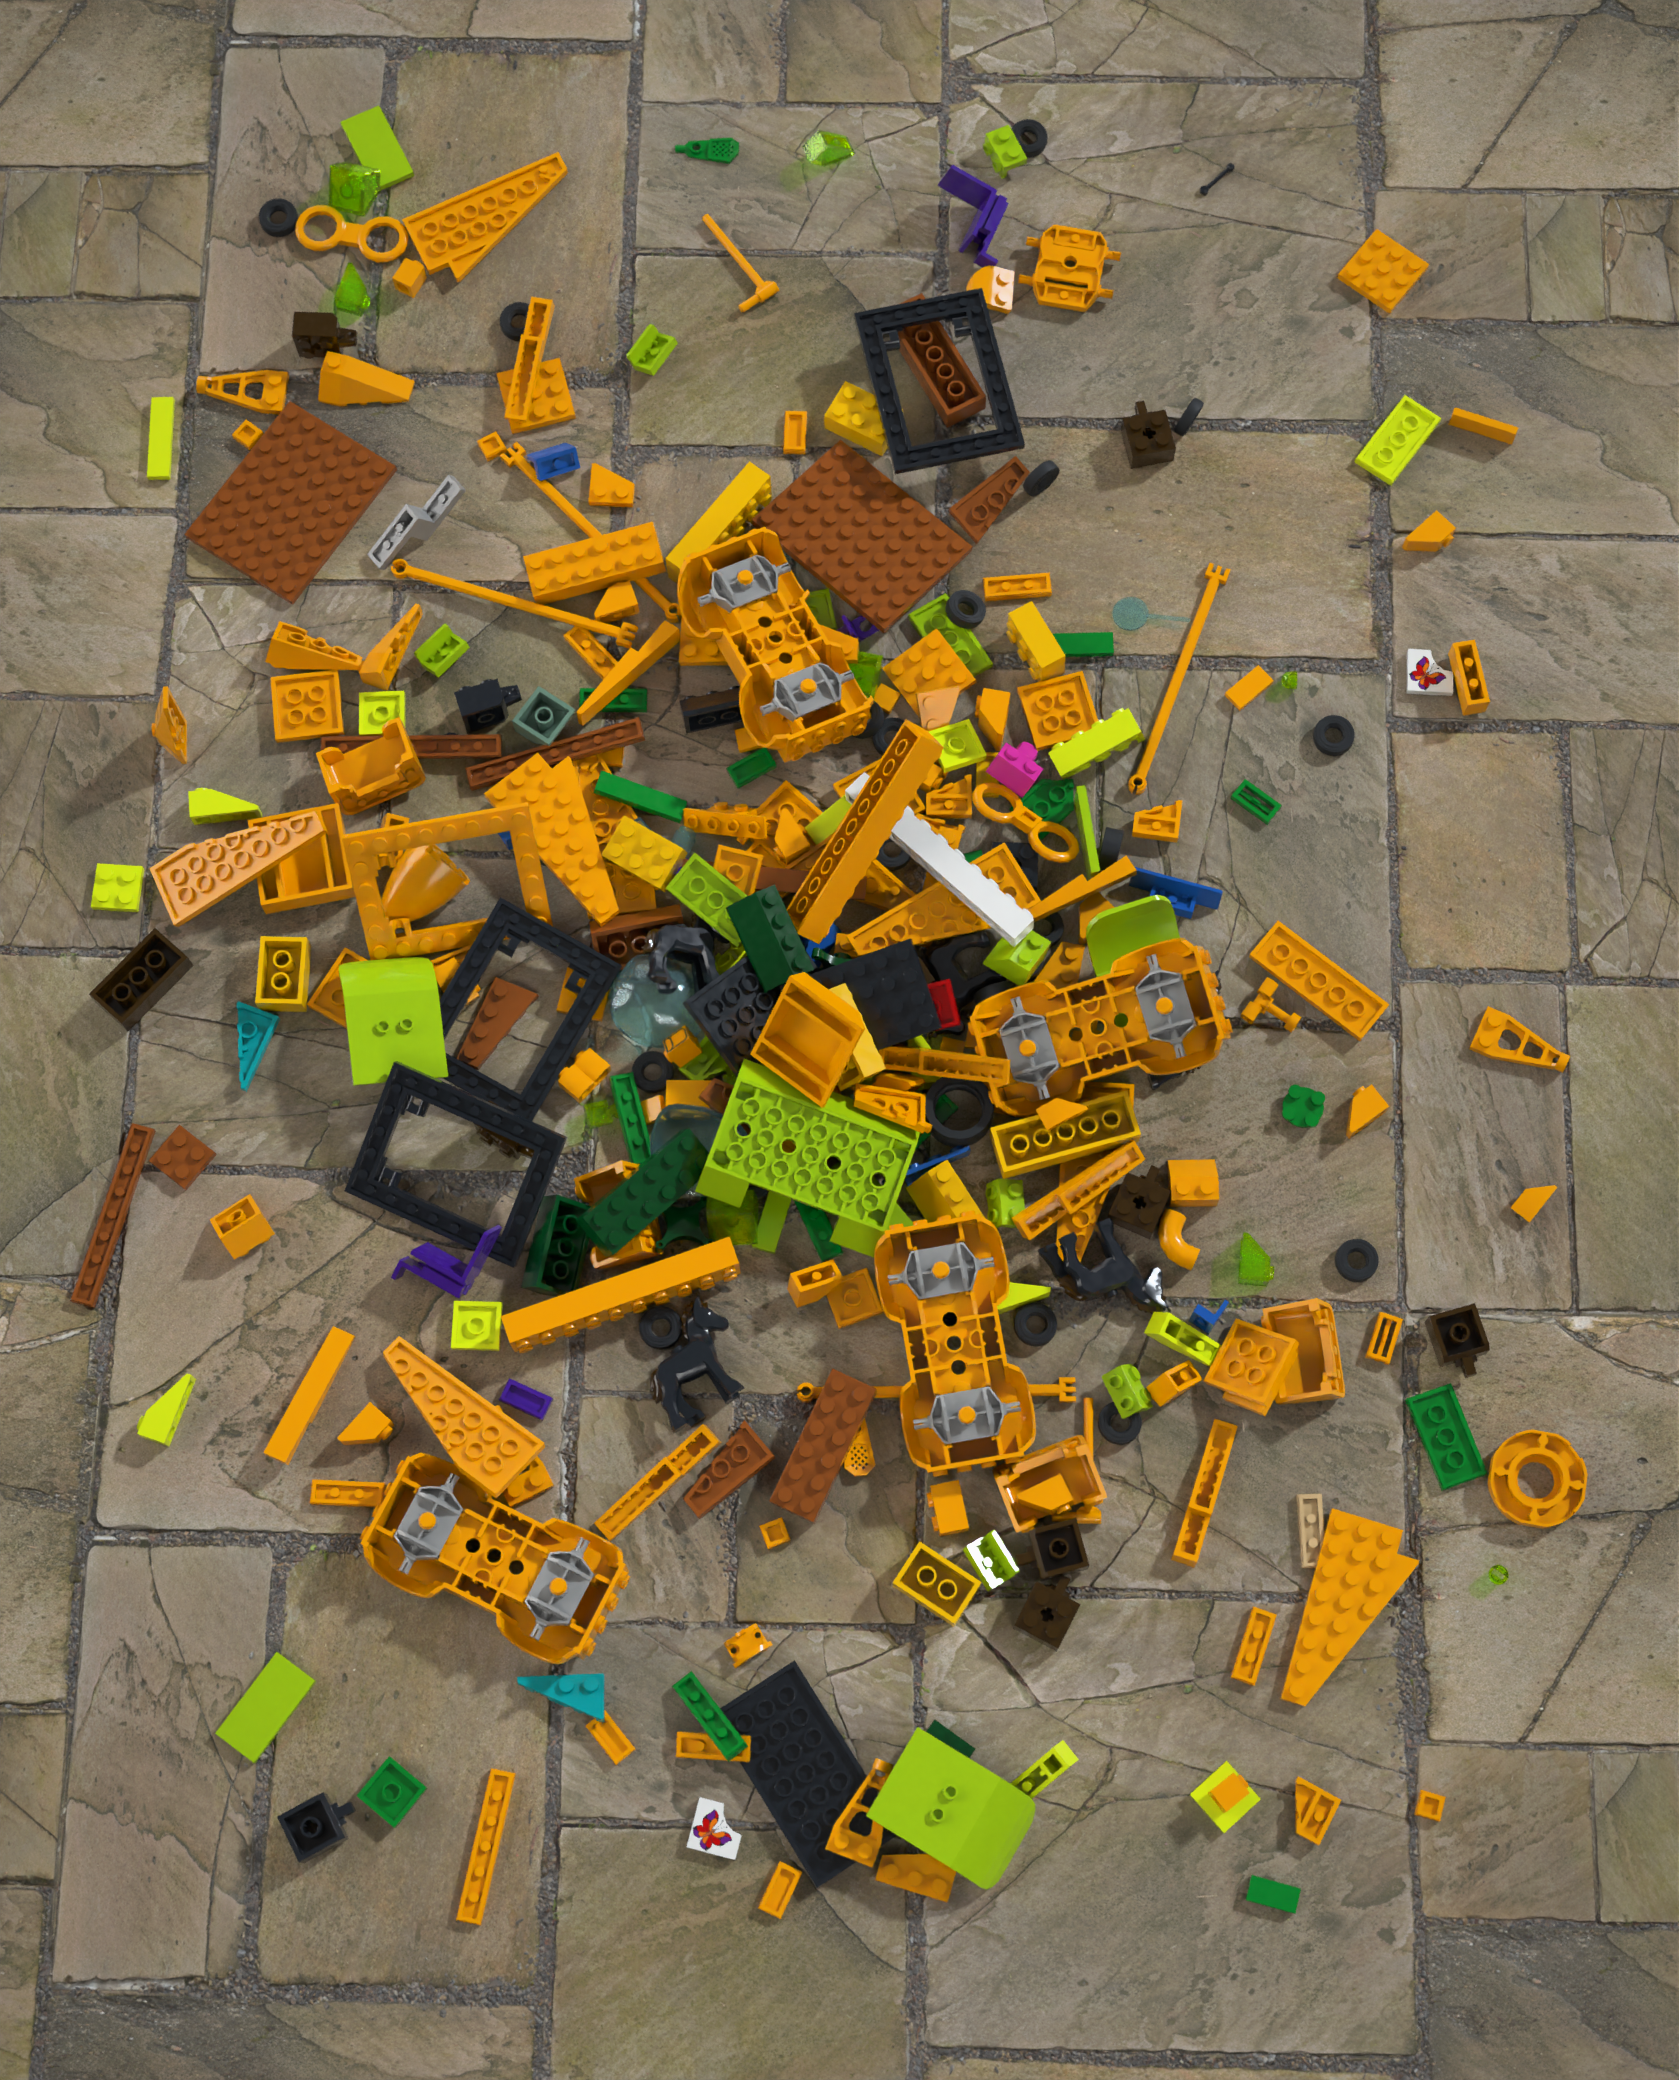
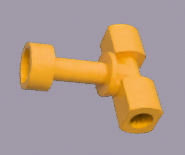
M1267 977L1258 989V995L1255 1000L1248 1003L1240 1017L1246 1022L1253 1024L1260 1013L1265 1015L1266 1012H1269L1286 1023L1284 1028L1292 1033L1302 1017L1296 1013L1290 1016L1272 1004L1274 999L1271 996L1279 984Z

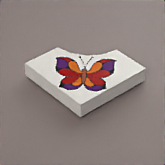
M1408 649L1406 694L1452 696L1453 672L1439 667L1432 658L1431 650Z
M700 1797L687 1848L736 1860L742 1835L733 1831L726 1823L724 1803Z

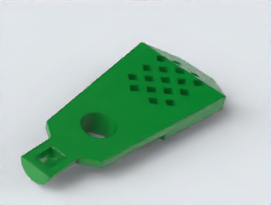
M733 138L689 141L686 145H675V153H685L689 158L730 164L739 155V142ZM700 147L699 150H694L693 148Z

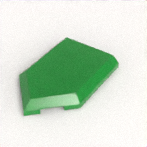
M1041 779L1023 798H1020L1023 807L1025 806L1041 817L1042 821L1060 824L1074 811V779ZM1050 832L1038 833L1039 840H1043Z

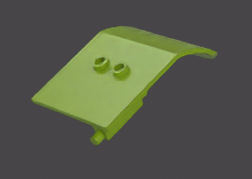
M1161 895L1149 896L1105 910L1097 914L1086 928L1088 950L1096 977L1109 974L1113 961L1127 953L1161 941L1180 938L1172 904L1169 899ZM1123 1013L1117 1014L1114 1019L1115 1024L1121 1028L1125 1027L1128 1023V1017Z
M407 957L356 961L339 965L353 1086L386 1083L395 1061L436 1079L448 1078L439 993L432 962L428 958Z
M917 1727L866 1816L950 1867L977 1886L990 1889L1004 1874L1030 1828L1035 1815V1803L1029 1796L1001 1777Z

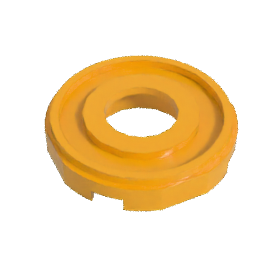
M1526 1430L1508 1438L1494 1452L1490 1460L1488 1489L1493 1502L1508 1519L1518 1525L1545 1529L1563 1523L1578 1511L1585 1499L1588 1474L1583 1459L1579 1457L1568 1440L1555 1433ZM1539 1463L1550 1470L1554 1485L1552 1491L1546 1497L1533 1499L1526 1496L1520 1490L1517 1476L1519 1470L1524 1465Z

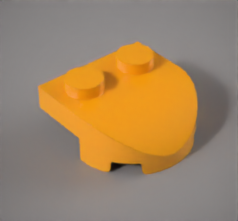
M996 266L983 267L969 279L966 291L982 288L988 309L1009 314L1012 310L1014 271Z

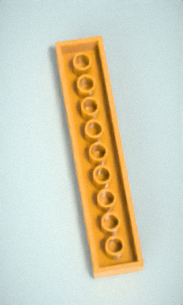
M907 719L904 721L786 910L799 935L817 944H820L822 939L828 935L831 925L840 916L846 901L852 897L855 887L865 877L867 868L877 858L879 849L889 839L897 821L903 817L905 808L915 798L921 783L927 779L931 767L941 757L944 747L927 730Z
M729 1236L501 1316L514 1352L526 1353L531 1351L535 1345L541 1343L542 1345H549L554 1343L556 1338L563 1335L565 1337H572L579 1333L578 1330L583 1328H597L602 1325L601 1322L609 1319L611 1322L624 1318L626 1313L632 1311L634 1314L643 1312L647 1309L646 1306L655 1303L656 1306L666 1304L670 1301L669 1298L689 1296L692 1294V1290L701 1288V1290L709 1289L715 1286V1282L724 1280V1282L732 1281L737 1278L738 1274H741L740 1265Z

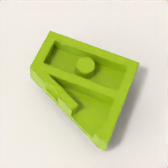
M707 1036L700 1042L702 1053L679 1068V1072L690 1080H710L731 1070Z

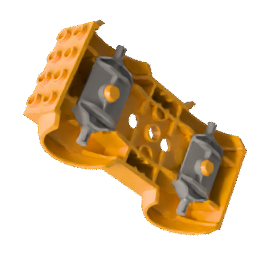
M766 527L752 529L747 534L732 537L724 543L711 545L706 550L698 553L693 552L684 558L677 583L678 603L682 617L687 627L695 636L715 640L740 684L739 706L741 717L748 734L756 744L764 748L777 750L784 763L790 760H799L807 753L818 752L829 744H838L844 738L851 735L857 736L866 730L870 708L873 705L874 699L872 696L867 698L859 687L849 668L841 645L829 642L806 603L810 592L808 589L804 591L794 576L775 532L766 529ZM766 617L770 619L771 625L766 628L761 627L758 620ZM776 635L781 638V641L772 642L769 638ZM781 654L791 655L792 661L788 664L782 663L779 660Z
M1185 938L1169 939L1139 948L1113 961L1109 974L1058 990L1047 980L1035 981L1005 990L977 1004L972 1016H969L971 1022H968L969 1031L972 1036H975L978 1044L975 1045L976 1054L1010 1060L1009 1084L989 1082L991 1090L988 1091L991 1103L995 1104L996 1108H1001L1011 1115L1033 1116L1038 1115L1036 1109L1056 1098L1075 1103L1082 1097L1085 1083L1135 1067H1140L1146 1073L1152 1075L1180 1073L1200 1067L1214 1060L1220 1053L1223 1041L1231 1039L1229 1033H1232L1233 1030L1230 1020L1224 1018L1222 1010H1225L1226 1007L1223 997L1217 994L1215 988L1219 986L1216 974L1210 971L1208 965L1212 964L1209 951L1201 946H1194ZM1119 1013H1123L1128 1017L1127 1025L1122 1028L1118 1027L1114 1021ZM1097 1020L1104 1024V1031L1101 1034H1095L1092 1031V1024ZM1074 1027L1080 1028L1083 1032V1036L1079 1041H1073L1069 1037V1032Z
M975 1211L960 1213L961 1217L953 1219L951 1215L937 1217L936 1222L930 1223L927 1222V1219L913 1221V1226L904 1227L903 1224L890 1225L889 1230H886L885 1234L878 1240L874 1252L875 1276L880 1302L887 1318L901 1323L911 1380L902 1387L899 1398L900 1418L906 1448L912 1462L926 1469L927 1473H933V1477L948 1475V1470L956 1468L957 1473L972 1471V1466L981 1464L982 1469L995 1467L996 1461L1005 1460L1006 1464L1020 1462V1457H1024V1452L1033 1444L1036 1437V1420L1030 1388L1023 1371L1018 1366L1007 1363L997 1306L1008 1297L1010 1290L1009 1270L1004 1246L995 1225L981 1217L980 1214H975ZM948 1312H952L957 1316L956 1324L951 1327L943 1323V1316ZM952 1336H957L961 1340V1346L957 1350H951L947 1346V1341ZM961 1360L965 1363L966 1370L963 1374L957 1375L953 1373L951 1366L954 1361Z
M418 1453L411 1457L407 1456L405 1461L402 1460L396 1469L398 1475L394 1482H390L385 1489L384 1495L386 1497L382 1504H378L373 1511L372 1517L374 1519L371 1525L366 1526L360 1536L362 1540L360 1544L363 1546L364 1556L370 1567L387 1582L411 1595L431 1598L445 1590L496 1616L497 1627L507 1640L522 1651L542 1661L552 1664H563L574 1657L582 1660L585 1659L586 1655L590 1657L596 1647L594 1640L597 1634H602L608 1623L605 1620L609 1611L613 1612L619 1602L617 1595L620 1589L624 1590L631 1578L628 1575L629 1570L624 1563L622 1550L608 1540L570 1522L552 1518L542 1524L492 1499L490 1493L461 1473L455 1464L426 1453ZM470 1539H477L480 1542V1549L475 1553H470L466 1549V1544ZM492 1550H499L501 1552V1558L496 1563L488 1561V1554ZM516 1560L521 1561L524 1565L522 1573L518 1575L512 1574L509 1570L510 1564Z

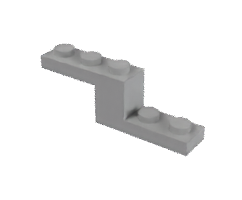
M448 475L423 508L405 504L367 555L379 569L385 570L410 537L427 541L465 493L464 487L454 476Z

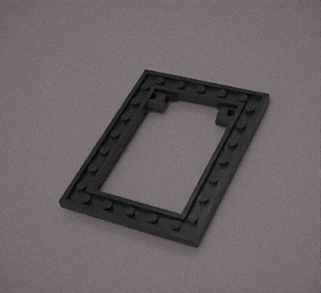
M982 288L854 313V321L895 474L1024 449L1025 442ZM944 320L945 323L951 322L954 325L956 338L971 335L996 429L912 446L887 352L900 349V340L897 332H901L902 328ZM963 322H967L968 325L963 326ZM883 338H890V341L884 342Z
M500 897L439 1000L444 1040L497 950L512 958L521 941L526 944L531 942L569 964L568 967L573 972L564 988L578 996L521 1094L516 1093L447 1053L448 1078L442 1079L465 1092L486 1101L490 1100L501 1108L533 1121L621 970L622 965ZM505 936L511 939L507 946L502 943ZM580 978L586 981L582 988L577 985Z
M395 1061L344 1191L475 1250L483 1233L489 1230L488 1228L398 1188L403 1172L390 1169L386 1165L388 1158L385 1155L400 1116L405 1115L406 1111L417 1116L425 1117L430 1104L535 1150L503 1233L498 1235L488 1256L512 1268L516 1267L567 1137ZM415 1097L421 1099L420 1105L413 1103ZM384 1177L391 1179L390 1183L384 1182Z

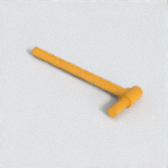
M705 214L702 217V221L757 286L755 295L738 305L740 311L744 313L757 303H762L779 292V288L774 281L764 282L709 214Z
M1083 1398L1084 1439L1093 1458V1398ZM1084 1504L1076 1512L1052 1515V1521L1062 1522L1076 1518L1078 1524H1101V1511L1095 1506L1090 1507L1089 1504Z

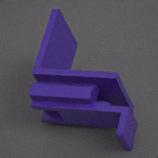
M951 165L939 181L938 186L978 209L959 248V252L963 253L973 240V242L979 245L977 249L978 254L973 263L982 268L996 266L998 260L987 254L986 251L1009 204L1006 202L1007 198L1002 195H996V189L960 168Z
M497 1225L483 1233L468 1265L427 1242L413 1249L410 1253L421 1261L417 1262L409 1256L400 1259L391 1278L394 1280L401 1278L407 1269L453 1296L460 1298L462 1294H467L474 1283V1279L479 1276L502 1227Z

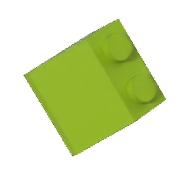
M1033 930L1015 947L1002 937L983 964L1019 986L1024 985L1044 960L1051 941Z

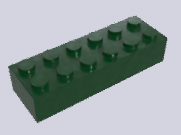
M689 1127L680 1130L577 1218V1223L605 1257L614 1255L699 1181L709 1152Z

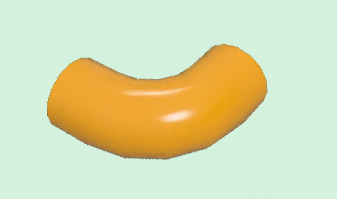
M1165 1209L1158 1228L1160 1247L1168 1259L1180 1267L1191 1271L1200 1249L1189 1245L1182 1238L1181 1233L1186 1217L1177 1211Z

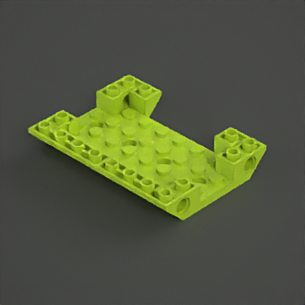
M744 1059L695 1192L740 1208L749 1184L838 1216L839 1218L829 1242L874 1258L876 1244L887 1230L920 1132L854 1107V1099L832 1092L825 1107L822 1108L768 1067ZM739 1124H747L750 1127V1134L747 1136L739 1135L737 1132ZM784 1141H792L795 1144V1151L786 1153L782 1149ZM836 1157L840 1161V1167L836 1170L830 1169L827 1165L828 1158ZM874 1174L884 1176L885 1183L883 1186L873 1184L872 1176Z

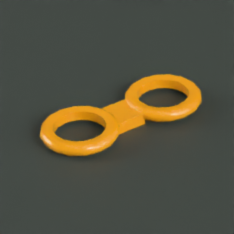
M316 205L307 208L299 215L295 224L297 239L305 248L313 251H326L338 244L359 248L360 252L367 259L377 263H387L397 259L404 253L408 245L407 230L397 219L376 217L364 225L345 222L343 215L337 209L327 205ZM317 215H327L336 221L337 229L329 239L314 241L309 239L304 233L307 221ZM381 226L393 228L399 234L397 246L385 253L372 251L366 243L369 233Z
M988 782L982 783L974 789L972 801L976 809L984 817L1003 824L1012 823L1028 835L1031 847L1040 856L1057 863L1069 862L1076 858L1079 853V843L1074 834L1058 823L1042 821L1041 817L1025 806L1023 807L1019 796L1008 787ZM985 793H996L1005 797L1013 806V811L1001 813L991 809L985 804L982 795ZM1048 831L1061 836L1068 844L1069 850L1066 852L1052 851L1041 843L1038 833Z

